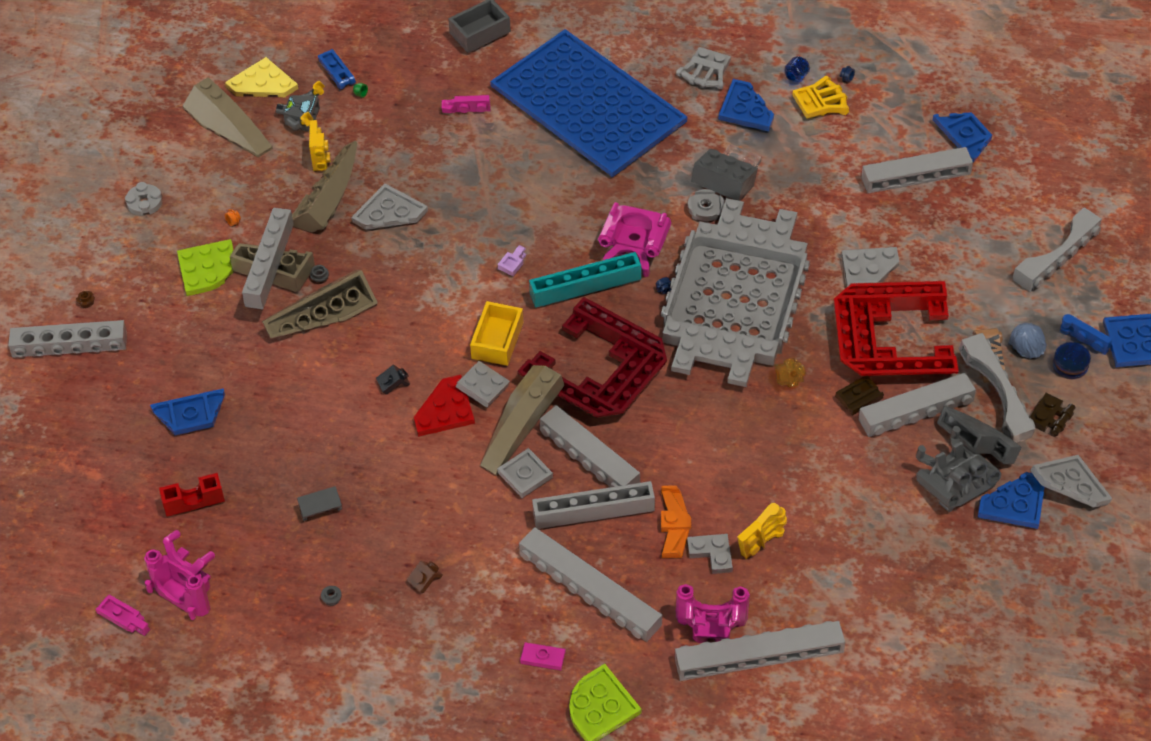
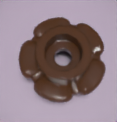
M82 291L78 294L76 301L81 307L88 308L93 305L95 297L91 291Z

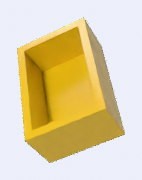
M486 301L470 344L471 359L508 366L524 323L523 308Z

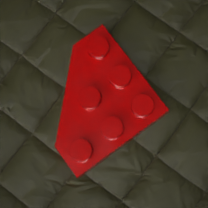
M461 374L443 378L413 418L418 437L475 424L467 394L456 387L457 382L462 378Z

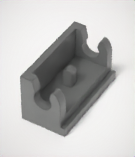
M336 486L297 498L303 521L312 515L335 508L338 510L342 509Z

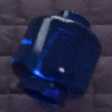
M795 56L786 64L784 72L788 80L800 82L810 72V66L805 58Z

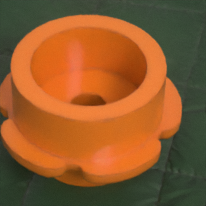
M229 209L225 213V219L230 226L239 225L241 217L238 211Z

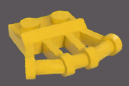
M824 76L813 85L802 87L792 92V96L807 119L818 115L824 116L826 113H840L841 115L849 113L847 95L842 92L841 86L832 82L828 76ZM834 94L833 96L822 99V97ZM837 102L840 103V105H830Z
M771 503L757 520L737 536L740 552L743 557L748 559L751 555L754 556L758 553L761 546L765 549L767 541L774 537L783 536L785 531L783 527L787 523L784 508L776 503Z

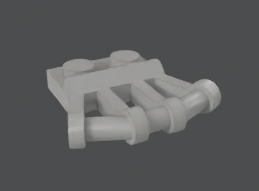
M699 47L695 55L692 56L691 62L684 67L678 68L676 75L689 81V84L701 85V88L704 89L706 87L723 89V74L731 62V56ZM697 68L694 74L691 75L688 73L692 69ZM703 70L707 71L705 78H699ZM714 74L718 75V80H711Z

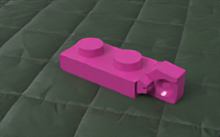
M489 95L455 96L451 100H442V113L491 111Z
M109 594L95 609L97 614L133 633L136 630L144 636L150 631L148 623L144 621V617L139 611Z

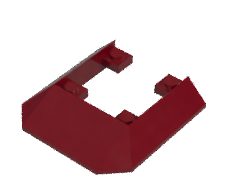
M583 297L573 308V314L562 325V331L578 339L585 330H588L614 344L609 350V356L620 361L621 364L603 385L586 377L577 386L562 377L564 387L557 396L596 418L623 414L667 363L662 338ZM539 351L532 360L528 359L520 367L517 374L524 377L533 365L547 366L551 369L556 364V360Z

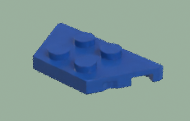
M972 112L962 114L949 113L948 117H939V114L933 115L932 120L957 148H967L973 163L992 139V134Z
M224 388L155 403L150 406L152 412L174 435L214 427L225 392Z

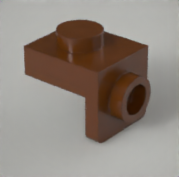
M420 561L407 578V581L419 592L424 593L435 577L441 578L443 574L438 571L439 567L432 561H429V563Z

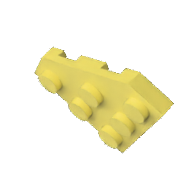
M267 57L225 82L228 90L235 96L241 97L244 94H253L254 97H268V95L286 97L298 89V84Z

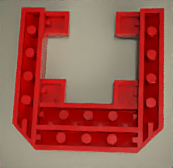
M945 281L851 283L834 298L840 361L859 375L958 374L957 357L954 354L953 345L934 346V356L897 357L896 347H876L874 322L891 321V311L928 310L929 320H948L949 313Z

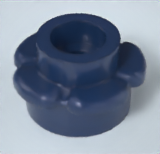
M851 66L842 68L840 72L843 82H851L855 75V69L851 68Z
M668 277L661 278L656 282L658 293L667 294L668 291L672 290L670 288L671 281Z

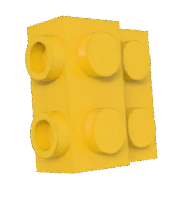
M311 120L309 148L313 171H323L328 168V163H331L330 152H327L329 151L328 140H325L321 127H318L317 120Z

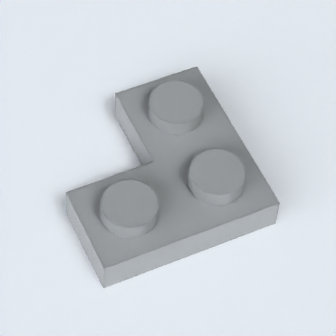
M728 534L687 537L689 558L710 557L712 574L733 572Z

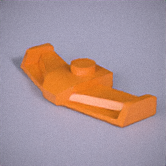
M661 486V494L667 511H661V532H668L662 551V558H682L689 530L691 529V516L687 512L681 490L677 486Z

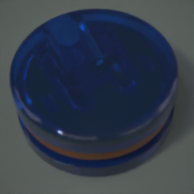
M1067 342L1061 344L1056 349L1053 367L1064 378L1078 379L1087 373L1091 356L1083 345Z

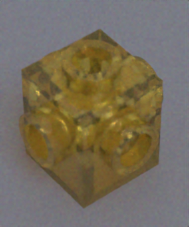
M795 358L783 360L784 363L774 364L776 379L779 385L795 387L799 385V382H804L803 376L806 375L805 367L801 365V362L795 361Z

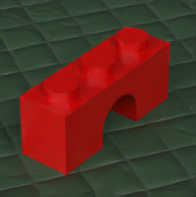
M218 472L198 477L199 484L192 489H182L179 483L160 487L159 491L166 517L225 502Z

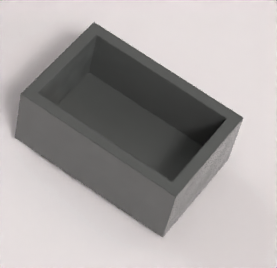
M485 0L448 18L449 33L467 53L511 32L510 17L494 0Z
M709 149L694 163L691 182L740 201L754 187L758 168L750 163L737 160L733 156L722 154L718 150Z

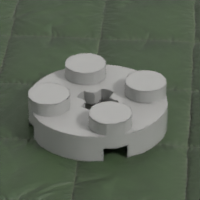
M140 182L127 193L125 201L131 213L144 216L143 213L149 212V214H153L159 210L162 205V195L156 186Z
M702 189L696 191L692 197H689L688 211L692 215L693 220L716 221L720 219L724 206V199L721 195L719 197L715 194V191Z

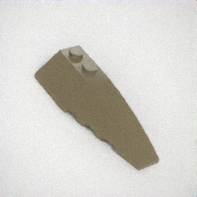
M209 77L194 85L183 104V109L203 128L211 129L216 135L228 138L229 142L239 144L242 149L257 157L273 149L272 145L252 120Z
M356 141L343 147L332 161L333 164L323 172L322 175L324 177L312 186L314 191L310 195L306 194L292 214L293 227L315 232L319 229L323 230L328 225L327 220L335 214V208L340 202L350 179L358 144Z
M354 270L263 320L262 323L270 338L347 320L378 302L362 270Z
M533 365L509 397L480 464L482 468L495 476L498 475L497 468L510 459L564 387L562 376L547 366Z

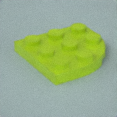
M231 239L177 250L187 296L214 290L223 285L227 277L233 274L230 255L234 250Z
M606 664L588 673L576 684L569 704L572 723L585 741H599L642 713L640 706Z

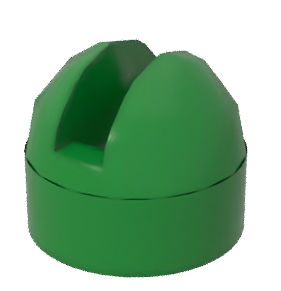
M363 83L355 84L353 92L356 96L364 98L368 93V86Z

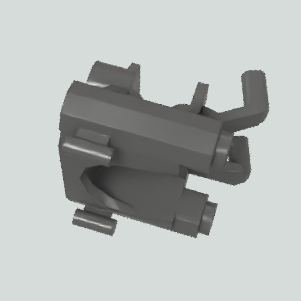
M954 426L950 437L952 451L949 455L946 456L944 452H941L933 458L925 454L926 448L923 445L918 447L916 453L918 461L933 467L931 471L929 469L919 470L916 475L917 482L937 498L939 504L948 512H951L954 507L961 506L991 487H995L1002 474L1000 470L980 454H974L966 446H963L959 439L961 431L959 426Z

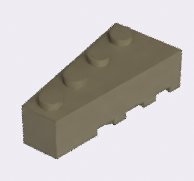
M238 243L230 255L233 271L249 275L259 246ZM291 249L289 252L284 251L272 284L298 293L315 266L313 252L298 253L297 250Z

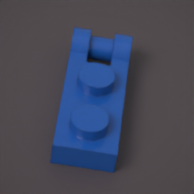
M333 49L318 55V61L334 80L339 90L344 89L346 85L356 83L352 73Z
M1070 314L1063 316L1060 326L1062 334H1070L1077 338V340L1091 346L1094 350L1106 355L1111 346V337Z

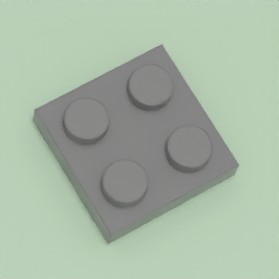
M478 361L457 382L456 387L485 407H488L509 386L510 381Z
M529 448L497 468L498 474L521 498L553 478V473Z

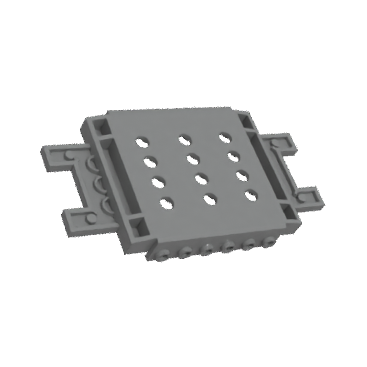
M726 198L718 225L700 221L696 234L694 230H691L690 236H686L684 244L686 248L681 251V263H677L675 270L676 278H672L670 286L672 290L671 292L668 291L666 296L667 305L663 306L661 311V317H664L662 341L663 343L678 346L671 371L690 375L696 360L731 368L728 383L747 387L754 362L774 366L777 354H782L784 343L788 342V330L793 325L794 317L792 316L797 311L798 303L796 302L800 300L802 292L800 288L801 285L804 286L806 279L804 274L805 271L808 272L810 261L807 260V243L790 240L797 219V212L779 209L776 222L742 216L744 202ZM721 262L722 266L716 268L712 266V263ZM737 265L740 267V270L732 271L730 267ZM750 269H756L758 271V274L750 275L748 271ZM774 273L776 277L769 279L766 277V274ZM706 289H710L714 293L707 296L703 293V291ZM724 293H729L732 297L729 299H723L721 295ZM741 297H748L750 301L742 303L739 299ZM759 301H766L768 305L761 307L757 303ZM700 317L705 321L702 324H697L694 322V319ZM715 321H719L723 324V326H721L720 328H716L712 325V323ZM738 325L741 327V330L735 332L731 330V327ZM757 329L760 333L754 336L749 331Z

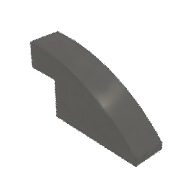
M944 406L937 422L950 434L954 426H959L961 429L959 439L964 446L974 454H992L1003 464H1014L1022 448L1015 441L993 427L948 406Z

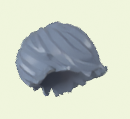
M1032 323L1017 325L1011 332L1008 342L1009 345L1012 344V349H1016L1020 356L1029 357V359L1040 357L1041 354L1044 355L1047 346L1042 329Z

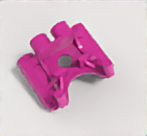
M614 202L598 237L601 246H614L604 255L603 260L625 255L626 252H636L641 263L643 276L648 277L650 269L647 256L656 257L659 255L672 223L670 218L667 217L666 213L660 214L625 205L619 206L617 202Z
M175 530L163 540L167 555L162 556L158 550H150L146 553L144 560L150 580L145 581V586L148 593H152L154 588L161 597L187 612L190 619L194 620L196 616L203 617L210 610L207 592L210 589L209 579L211 576L202 570L207 566L208 562L215 558V554L209 551L203 557L198 558L193 564L186 560L183 561L190 553L182 547L177 552L175 551L173 541L180 537V532Z
M687 584L681 585L676 592V619L678 623L688 624L693 628L692 636L697 643L706 642L709 638H714L715 642L726 638L730 639V630L735 626H744L748 620L750 594L746 588L740 586L734 588L730 601L720 605H708L695 600L692 586Z

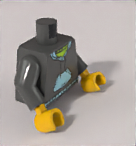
M317 81L313 85V89L308 93L291 95L287 104H277L276 113L284 115L285 124L294 131L301 129L310 132V121L316 120L320 110L318 94L322 95L324 93L323 88L325 86L321 81Z

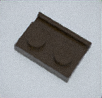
M864 376L837 391L835 397L846 409H849L851 415H854L860 411V408L883 399L884 393L878 390L877 385L868 376Z

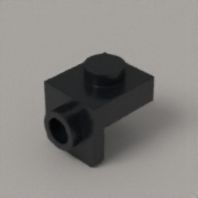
M394 364L376 377L382 392L385 394L391 392L401 383L405 386L410 385L408 373L403 368L400 369Z

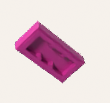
M525 642L520 663L562 671L566 649Z

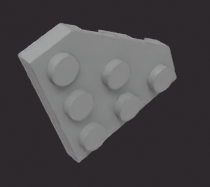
M384 184L351 219L353 223L366 230L416 223L428 212V206Z
M897 247L842 250L841 252L847 287L851 283H882L888 277V274L899 266Z
M1079 455L1033 465L1030 470L1042 486L1091 507L1107 505L1112 500V497Z

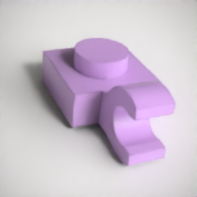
M519 245L513 254L507 252L497 264L498 269L514 276L524 264L523 259L526 257V253H524L526 248Z

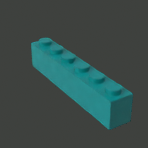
M636 252L534 278L529 280L530 296L535 308L638 281L641 280V263Z

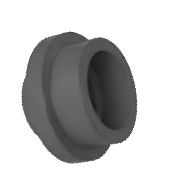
M316 265L312 268L310 277L314 282H324L328 279L329 272L323 265Z
M327 586L321 592L322 601L330 606L338 604L342 597L341 590L336 586Z

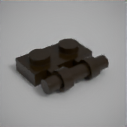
M1045 393L1029 418L1034 421L1035 428L1045 432L1050 427L1052 428L1051 433L1054 436H1058L1065 429L1067 420H1070L1074 415L1073 411L1076 407L1073 404H1069L1063 408V400ZM1056 415L1060 416L1057 420L1054 419Z

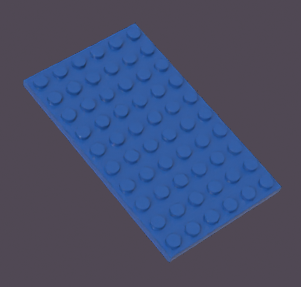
M566 29L490 81L492 88L611 177H614L687 122L685 114Z

